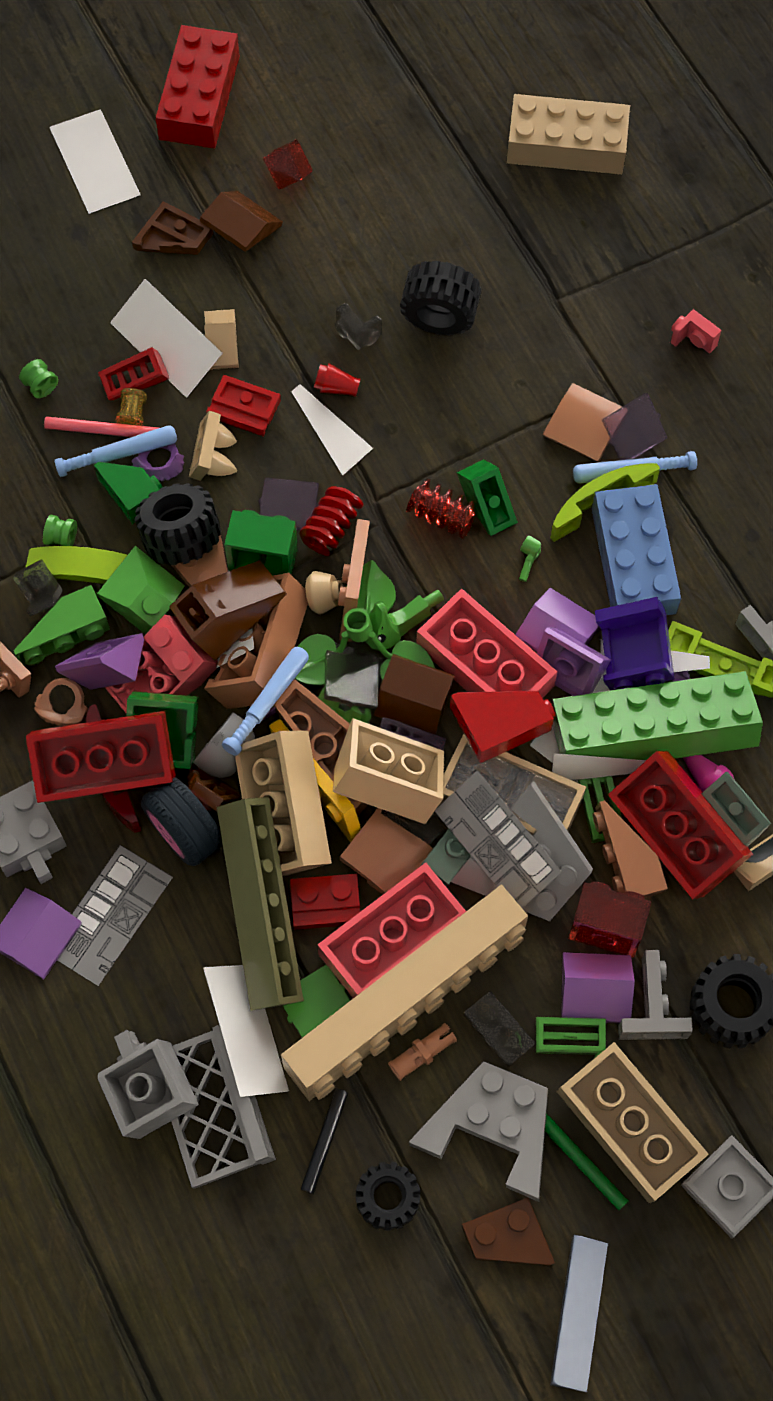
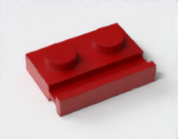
M223 375L212 398V403L206 412L212 411L221 414V422L264 437L265 430L281 401V396L279 393Z
M357 874L290 879L294 930L342 926L360 912Z

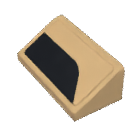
M773 834L751 848L750 850L753 855L734 871L748 891L773 875Z

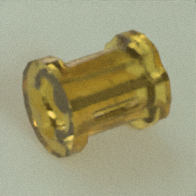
M122 389L120 395L122 403L120 412L116 414V422L118 424L142 426L144 420L141 415L143 405L146 404L147 394L140 389Z

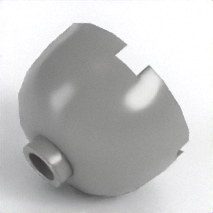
M233 712L193 763L212 777L226 778L236 773L235 756L224 750L222 742L227 737H232L244 719ZM253 730L249 733V735L246 737L243 743L255 739V734Z

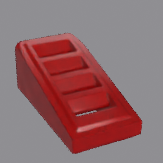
M153 347L98 372L110 401L169 379L162 357ZM149 362L152 363V366L154 368V372L152 373L150 372L149 367L147 365V363ZM138 366H140V369L143 374V377L139 378L137 371L135 369ZM128 370L132 382L127 383L124 371ZM117 375L120 388L116 389L111 376Z

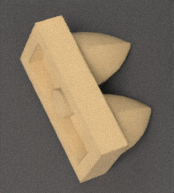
M209 411L199 424L189 473L190 478L201 481L206 474L226 476L237 472L236 467L227 457L214 450V448L232 446L237 442L231 431L219 423L221 414Z

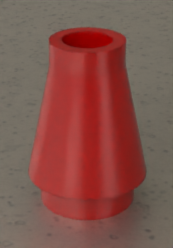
M329 363L328 366L320 364L314 388L320 389V393L343 394L356 397L361 379L353 377Z

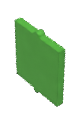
M327 965L300 980L304 1001L282 1006L288 1015V1023L294 1024L302 1038L350 1001L345 993L344 986L338 982Z

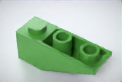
M92 585L61 597L15 648L16 658L24 666L38 664L46 656L56 652L63 653L69 651L75 644L84 640H95L101 637L104 632L110 630L107 618Z

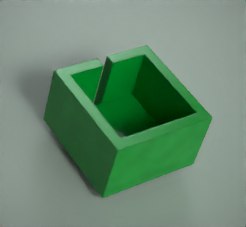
M232 510L224 543L228 571L261 560L262 554H267L265 567L272 576L284 573L292 575L298 552L296 521L282 515L270 517L259 515L252 510H243L242 512Z
M132 692L127 698L126 716L165 711L174 768L190 769L192 767L196 748V732L193 731L197 726L199 697Z

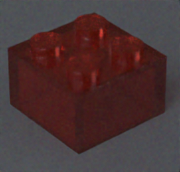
M584 882L568 939L621 955H631L634 958L642 940L651 901L644 900V896L636 892L625 891L623 894L613 891L609 885L601 882H591V884Z

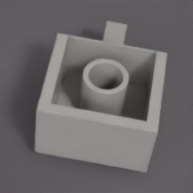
M32 780L0 797V867L6 877L21 870L25 872L33 868L40 884L52 879L53 877L45 861L52 858L51 854L67 847L45 803H37L34 782Z
M128 1030L114 1037L121 1055L117 1057V1063L98 1073V1081L122 1136L140 1139L199 1105L171 1042L156 1039L148 1045L144 1042L140 1044L135 1033Z

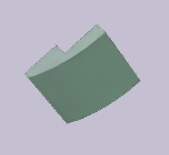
M725 772L701 793L747 847L771 825V822L729 772Z

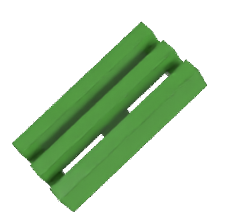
M612 776L579 779L578 783L586 786L582 802L592 843L605 841L603 833L599 834L594 825V811L588 786H593L598 805L600 801H604L601 784L605 783L608 796L615 788ZM608 796L610 807L622 818L620 809Z
M536 1017V1053L597 1055L598 1052H603L606 1049V1019ZM544 1026L598 1027V1033L543 1032ZM543 1040L598 1041V1046L543 1045Z

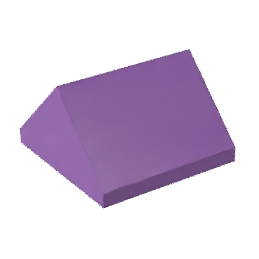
M547 627L545 629L537 651L541 658L558 671L555 686L572 696L593 693L611 661L608 657L556 627Z
M143 634L97 642L59 663L55 668L58 673L90 690L136 681L144 643Z
M563 952L561 1018L606 1019V1023L617 1024L623 1018H631L635 983L631 955Z

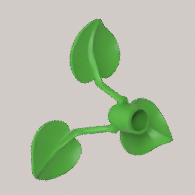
M373 560L363 565L357 608L349 610L344 616L346 631L341 634L342 640L339 647L336 648V644L331 637L322 634L311 635L297 646L306 650L309 655L307 663L295 677V680L298 682L322 686L327 685L335 677L340 678L345 671L346 663L339 654L345 650L348 639L355 642H364L370 639L380 652L388 658L380 667L382 681L393 654L435 668L431 657L419 644L412 641H400L394 646L391 654L373 632L369 613L372 611L374 604L378 601L383 602L388 612L396 601V591L392 581Z

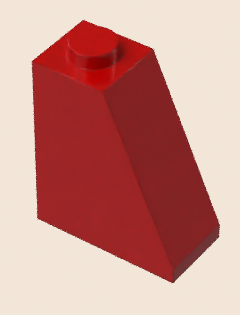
M539 691L457 692L451 695L450 709L479 763L485 762L552 730L555 711L548 699L543 700Z

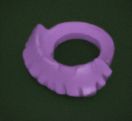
M175 444L161 447L169 450L171 453V457L166 465L152 467L147 461L148 454L153 451L150 450L139 453L137 457L133 458L132 466L143 468L149 477L154 475L159 481H165L182 472L184 455L179 454Z

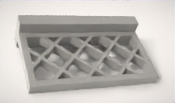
M220 1025L212 1027L213 1031L173 1046L176 1055L185 1059L182 1065L185 1074L191 1062L207 1069L198 1089L191 1086L192 1091L196 1092L197 1102H199L202 1095L217 1102L208 1122L193 1115L195 1108L184 1113L185 1116L182 1122L180 1117L171 1121L191 1187L194 1189L255 1165H264L276 1160L255 1095L240 1097ZM212 1041L215 1054L209 1066L193 1059L200 1045ZM190 1049L188 1055L181 1053ZM217 1062L219 1063L221 1072L215 1069ZM212 1073L223 1077L226 1085L219 1099L203 1092ZM228 1094L232 1105L225 1102ZM223 1105L234 1110L236 1116L230 1132L214 1125ZM190 1118L206 1125L197 1145L188 1141L184 1133ZM212 1128L228 1136L219 1155L203 1148ZM239 1128L242 1138L236 1136V1133ZM233 1139L245 1144L248 1159L238 1163L225 1159ZM189 1146L195 1148L192 1155ZM203 1152L216 1158L217 1160L211 1173L198 1178L195 1163L200 1153ZM222 1162L230 1165L220 1169Z

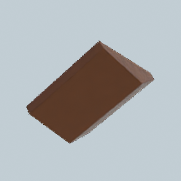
M238 191L221 192L200 216V222L245 252L280 228L283 223L282 220Z
M393 654L379 689L374 716L435 737L455 675Z

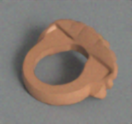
M59 678L48 683L43 693L39 694L36 697V702H34L36 714L41 719H45L46 722L56 724L57 726L80 724L88 713V708L84 704L82 688L75 681L68 678ZM58 685L70 687L75 694L74 705L66 714L55 712L50 701V694Z

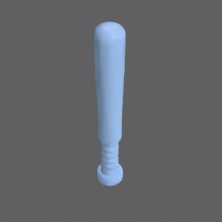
M170 425L92 449L91 453L67 460L62 458L55 459L56 469L59 476L64 477L67 475V472L77 468L79 469L98 462L106 463L174 444L177 441V435L174 427Z
M689 451L685 456L660 459L650 457L580 464L573 468V477L576 483H589L595 478L615 469L644 463H657L660 471L687 467L688 470L697 469V456L694 451Z
M301 647L291 649L246 712V717L242 724L239 725L232 737H227L222 742V747L225 751L234 756H237L242 751L241 745L243 741H245L256 724L261 723L307 663L309 655L306 650Z

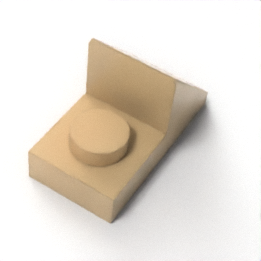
M235 310L204 311L205 337L223 353L210 370L239 368Z

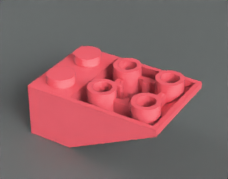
M164 615L144 636L136 681L107 686L105 688L126 713L127 698L132 692L189 695L200 687L217 669L218 659L214 660L190 638L177 617Z

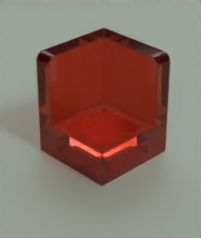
M297 139L273 150L263 157L278 189H283L300 181L312 172V168Z

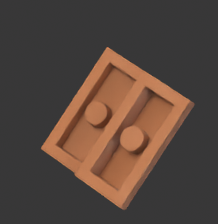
M572 383L548 423L543 436L595 462H599L628 410Z
M377 808L341 854L340 861L367 879V884L381 894H385L419 868L433 848L392 813Z

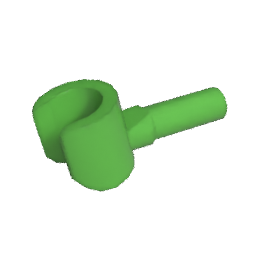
M527 536L520 548L521 552L528 555L519 580L522 582L527 581L531 566L541 553L540 541L532 536Z

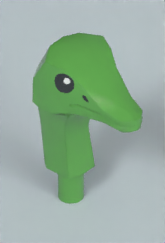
M439 590L432 592L424 598L418 595L404 608L389 614L385 604L378 601L369 613L373 632L386 649L393 647L400 642L404 634L431 615L430 609L444 601L443 595ZM368 639L365 641L372 649L379 650L372 640Z

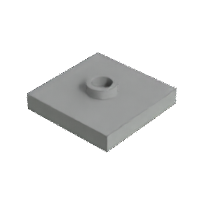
M732 1135L681 1184L687 1193L731 1239L773 1199V1177Z

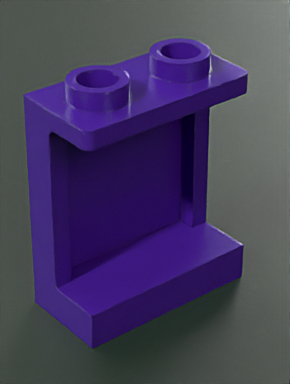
M658 597L595 610L596 623L602 630L604 656L611 659L606 668L607 674L603 675V681L610 691L675 680L666 610Z

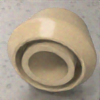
M313 571L307 577L305 585L310 609L321 615L338 606L340 586H343L341 580H337L331 574Z

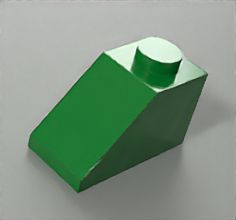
M483 459L457 472L466 500L488 535L492 536L518 523L497 466Z
M98 462L94 465L98 481L131 524L135 523V512L140 507L141 501L148 498V495L152 492H157L162 488L159 480L154 475L149 477L141 467Z

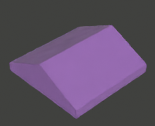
M549 588L533 605L517 631L516 636L537 652L547 627H556L585 645H588L600 627L596 623L595 615L552 588Z
M25 888L0 924V953L44 980L82 922L52 900Z

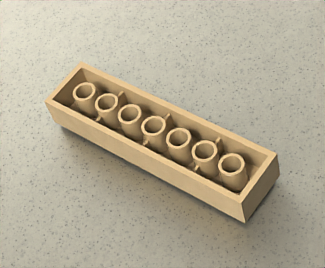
M501 884L283 1052L281 1058L284 1070L308 1101L314 1097H317L318 1100L322 1099L335 1088L333 1083L343 1075L348 1078L362 1067L360 1061L369 1054L375 1057L383 1052L390 1045L388 1040L398 1032L400 1035H404L417 1024L415 1018L424 1011L430 1014L444 1003L442 997L451 990L455 993L462 990L470 983L471 979L469 976L478 969L481 972L489 969L498 960L495 957L505 948L508 952L516 948L524 940L522 935L526 931L528 915Z

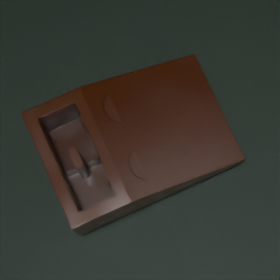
M258 560L193 584L169 607L190 638L216 660L224 652L228 651L243 634L253 628L256 622L274 608L287 593L265 565Z

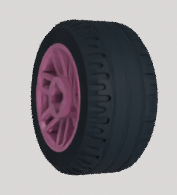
M173 778L171 783L158 784L142 797L141 807L147 818L174 853L187 865L196 866L221 847V831L197 797L179 779Z

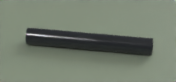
M336 1088L300 1189L309 1194H314L349 1094L342 1089Z

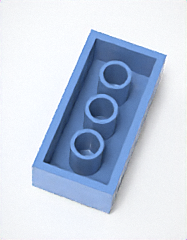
M658 485L595 492L592 514L610 607L658 597L666 610V615L676 614L681 601V595Z

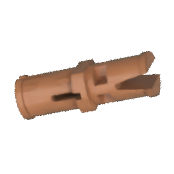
M443 1023L424 1039L414 1040L412 1047L393 1061L388 1062L389 1067L398 1080L401 1081L424 1063L429 1065L433 1062L432 1057L457 1042L453 1032L440 1039L449 1033L450 1028L446 1023Z

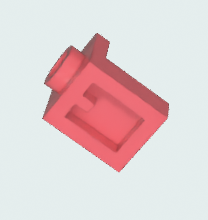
M693 309L686 317L680 316L671 328V331H673L671 344L676 347L687 336L696 347L703 348L710 354L718 346L722 330Z

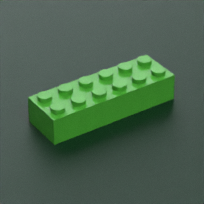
M746 671L556 698L552 702L555 711L552 726L559 754L647 760L656 751H669L675 759L758 747L763 725Z

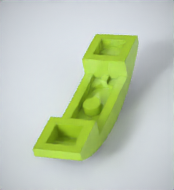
M657 463L635 464L615 469L590 481L569 498L561 508L553 522L550 538L555 542L580 527L582 512L592 507L595 492L653 485L657 482L660 467Z
M77 546L29 549L24 579L56 583L58 578L105 584L126 558L127 554Z
M672 621L668 630L672 651L709 656L710 669L693 671L705 677L746 671L753 694L773 698V660L763 657L762 662L705 640L702 638L703 632Z

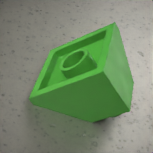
M134 546L96 595L146 635L170 609L169 606L176 601L185 585L137 546Z

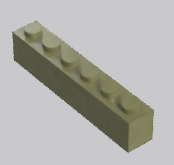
M247 798L217 807L250 1011L302 1002L304 1000L269 798Z

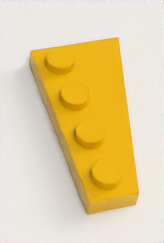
M280 719L269 725L271 734L278 731H290ZM313 758L321 804L347 839L352 842L361 830L355 807L347 797L333 792L334 782Z

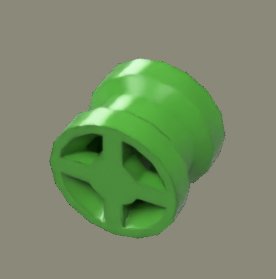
M41 359L28 363L19 375L22 384L30 387V392L35 398L46 397L58 384V377L53 372L47 370L46 363Z
M50 514L43 531V544L53 546L54 544L73 546L77 534V521L73 519L60 520L58 516Z

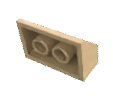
M353 718L335 765L333 792L426 824L443 800L444 751Z

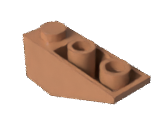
M605 800L600 801L595 807L596 812L593 813V821L597 832L602 831L606 844L602 845V850L606 863H612L615 876L612 877V884L616 896H622L623 903L625 904L662 894L668 887L658 856Z

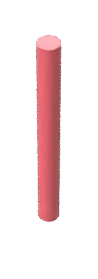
M47 416L44 421L45 429L133 437L158 429V427Z

